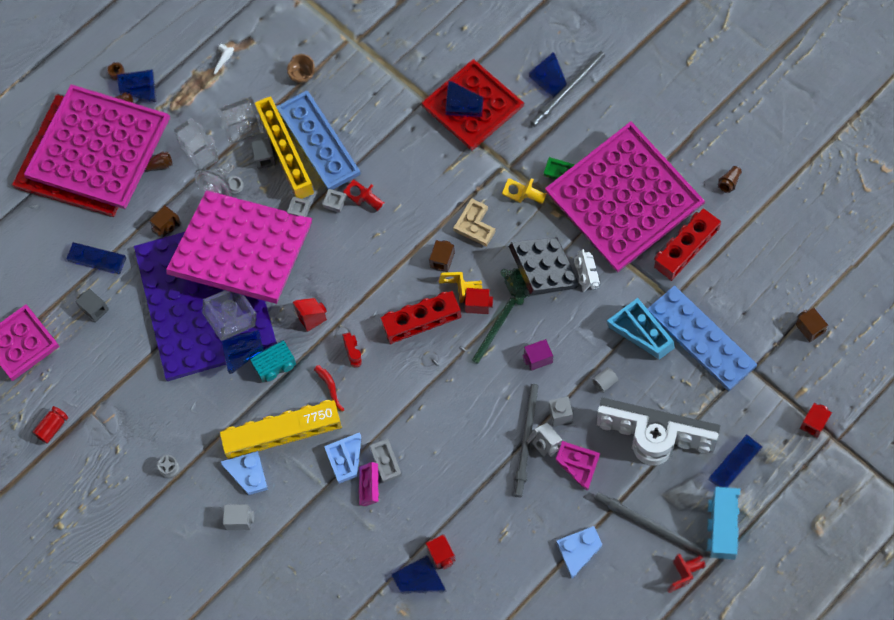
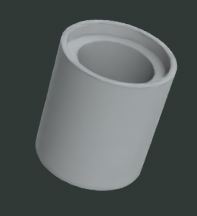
M609 367L592 379L593 384L601 393L618 381L616 374Z

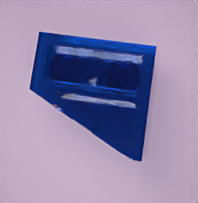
M153 69L117 74L120 94L130 93L132 97L153 103L156 102Z

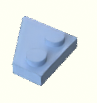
M360 433L324 446L339 484L358 475L361 447Z
M258 451L221 461L224 469L230 473L248 495L268 490Z
M595 526L557 540V545L571 578H574L579 570L602 547Z

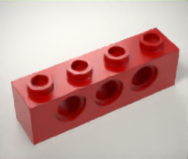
M704 208L699 213L696 212L691 217V222L687 226L683 225L678 232L679 235L669 240L664 251L660 250L654 257V268L671 281L720 229L721 221ZM694 229H700L702 232H696ZM682 242H689L690 245H684ZM670 255H677L678 258H672Z
M445 291L434 298H425L418 304L406 305L399 311L388 312L381 317V322L389 343L393 344L461 318V310L453 291ZM437 307L443 308L441 311L434 310ZM418 314L425 315L423 318L416 317ZM402 320L407 321L404 325L398 324Z

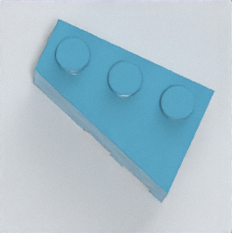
M639 298L607 320L610 329L659 360L675 348L674 341Z
M715 487L712 499H708V512H711V519L707 521V531L711 532V539H707V551H710V558L735 560L737 556L738 515L740 510L738 508V497L741 488Z

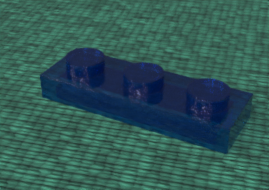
M73 242L66 259L68 262L120 274L126 261V256Z
M746 434L711 474L708 480L717 487L728 488L760 452L763 446Z

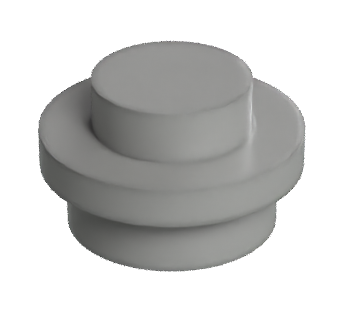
M238 176L227 178L225 188L229 193L238 194L242 191L244 184L241 178Z

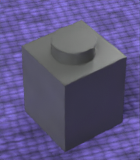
M260 138L251 142L258 169L276 165L269 138Z
M91 289L81 293L75 301L78 307L95 323L109 310L106 303Z

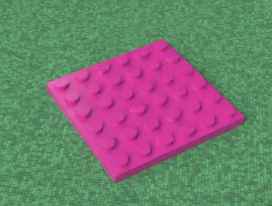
M71 84L24 176L27 179L126 209L169 122L170 116L164 112Z
M632 121L545 188V192L617 273L705 203L704 199Z
M206 190L166 269V273L171 276L277 304L312 225V218L288 214L287 211Z

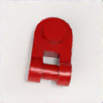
M350 332L342 334L351 366L354 368L360 367L362 364L361 352L355 348V346H358L355 335H351Z

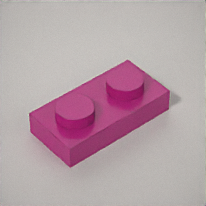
M370 462L359 467V505L366 507L378 502V463Z

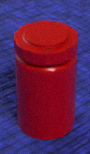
M53 406L32 433L48 444L69 417L61 409Z

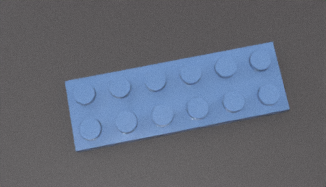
M308 90L276 106L280 116L327 190H333L361 175L357 165Z
M675 285L648 308V311L662 328L727 391H730L757 367V363Z

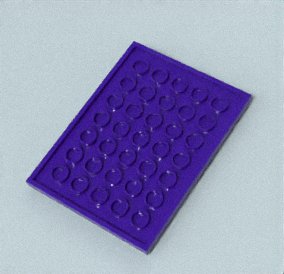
M185 232L134 246L167 382L251 358L277 344L266 301L171 276L166 273V269Z

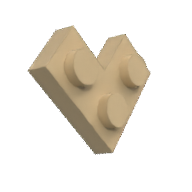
M471 198L455 224L454 232L487 247L496 232L495 228L481 222L488 210V206Z

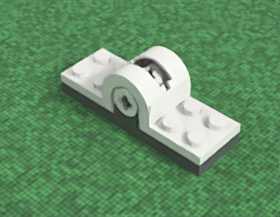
M601 397L596 426H600L603 430L613 429L618 430L624 435L634 434L632 449L636 457L647 465H660L671 458L674 444L683 449L694 448L698 449L701 453H713L720 430V425L603 397Z

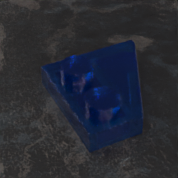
M554 52L529 72V77L553 98L567 85Z
M448 81L446 115L482 117L483 97L452 81Z
M259 330L221 340L229 374L234 373L264 350Z
M428 555L391 574L401 594H410L412 592L427 593L432 591H439L441 593L446 591Z

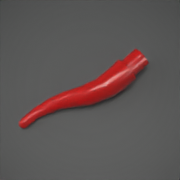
M317 365L314 371L327 384L332 400H335L336 406L341 411H344V408L338 401L336 385L332 376L326 369Z

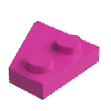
M562 441L556 462L585 490H589L600 453Z

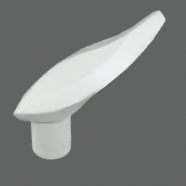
M223 44L219 45L218 50L222 52L214 74L231 57L234 50L233 47L228 48Z

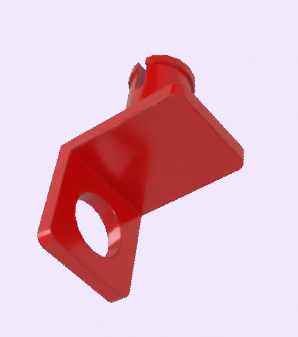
M353 179L343 191L357 205L366 202L377 212L385 203L372 193L373 184L367 189ZM358 187L360 195L353 196L350 193V189Z
M681 554L674 558L673 563L682 580L671 584L667 590L668 593L688 585L693 579L691 573L706 567L705 561L700 562L703 559L702 556L699 555L687 562L683 560Z

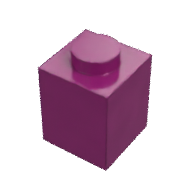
M546 339L524 347L523 361L525 365H529L531 371L553 363V354Z

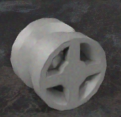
M165 455L158 460L157 467L163 477L171 479L178 475L180 467L173 456Z

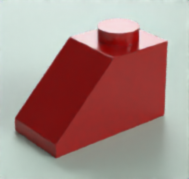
M315 298L295 300L293 302L297 317L307 332L327 320L325 306L322 302L318 303Z

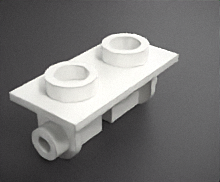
M583 249L574 258V264L578 271L579 284L582 287V291L585 292L589 287L592 289L599 288L600 281L597 271L590 272V270L596 269L593 255L590 252L585 253Z

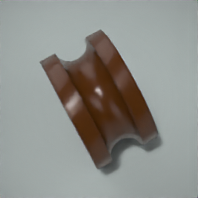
M114 62L108 66L107 71L112 80L118 81L125 76V71L120 63Z

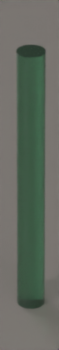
M510 297L472 358L474 363L478 364L495 338L517 302L514 298Z

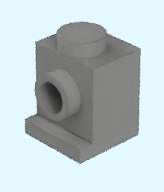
M547 422L535 428L526 441L528 443L532 442L536 449L545 457L547 455L553 456L557 453L562 439Z

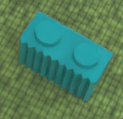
M284 340L250 358L262 382L272 381L279 373L283 371L288 372L296 365L295 358Z

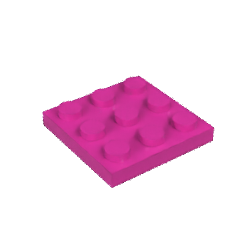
M27 304L0 322V366L12 381L60 347Z

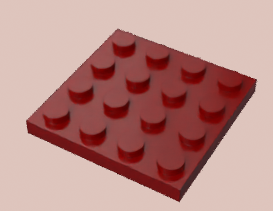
M474 59L421 103L427 112L471 151L524 107V102Z

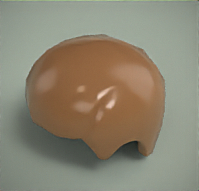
M305 54L294 55L287 66L289 78L298 83L309 81L315 71L314 60Z

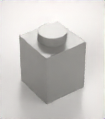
M569 397L549 400V412L553 427L573 422V412Z
M224 505L223 525L226 530L251 529V523H254V511H251L249 505Z

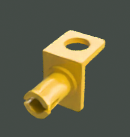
M509 178L502 191V195L519 203L524 198H529L542 204L546 197V193L532 188L534 180L532 178L526 185ZM510 185L516 186L518 193L515 195L511 194L508 187Z
M463 272L441 273L439 277L440 284L457 283L460 303H463L467 288L482 289V285H480L482 284L481 280L465 281L463 280Z

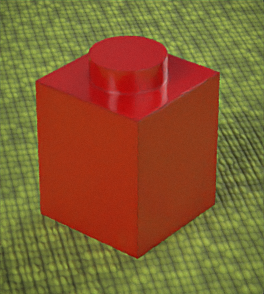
M467 288L466 313L489 314V308H493V296H490V289Z
M814 403L802 422L800 429L818 438L832 412L826 406Z
M444 534L426 543L427 550L437 570L440 568L447 569L456 561L455 555Z

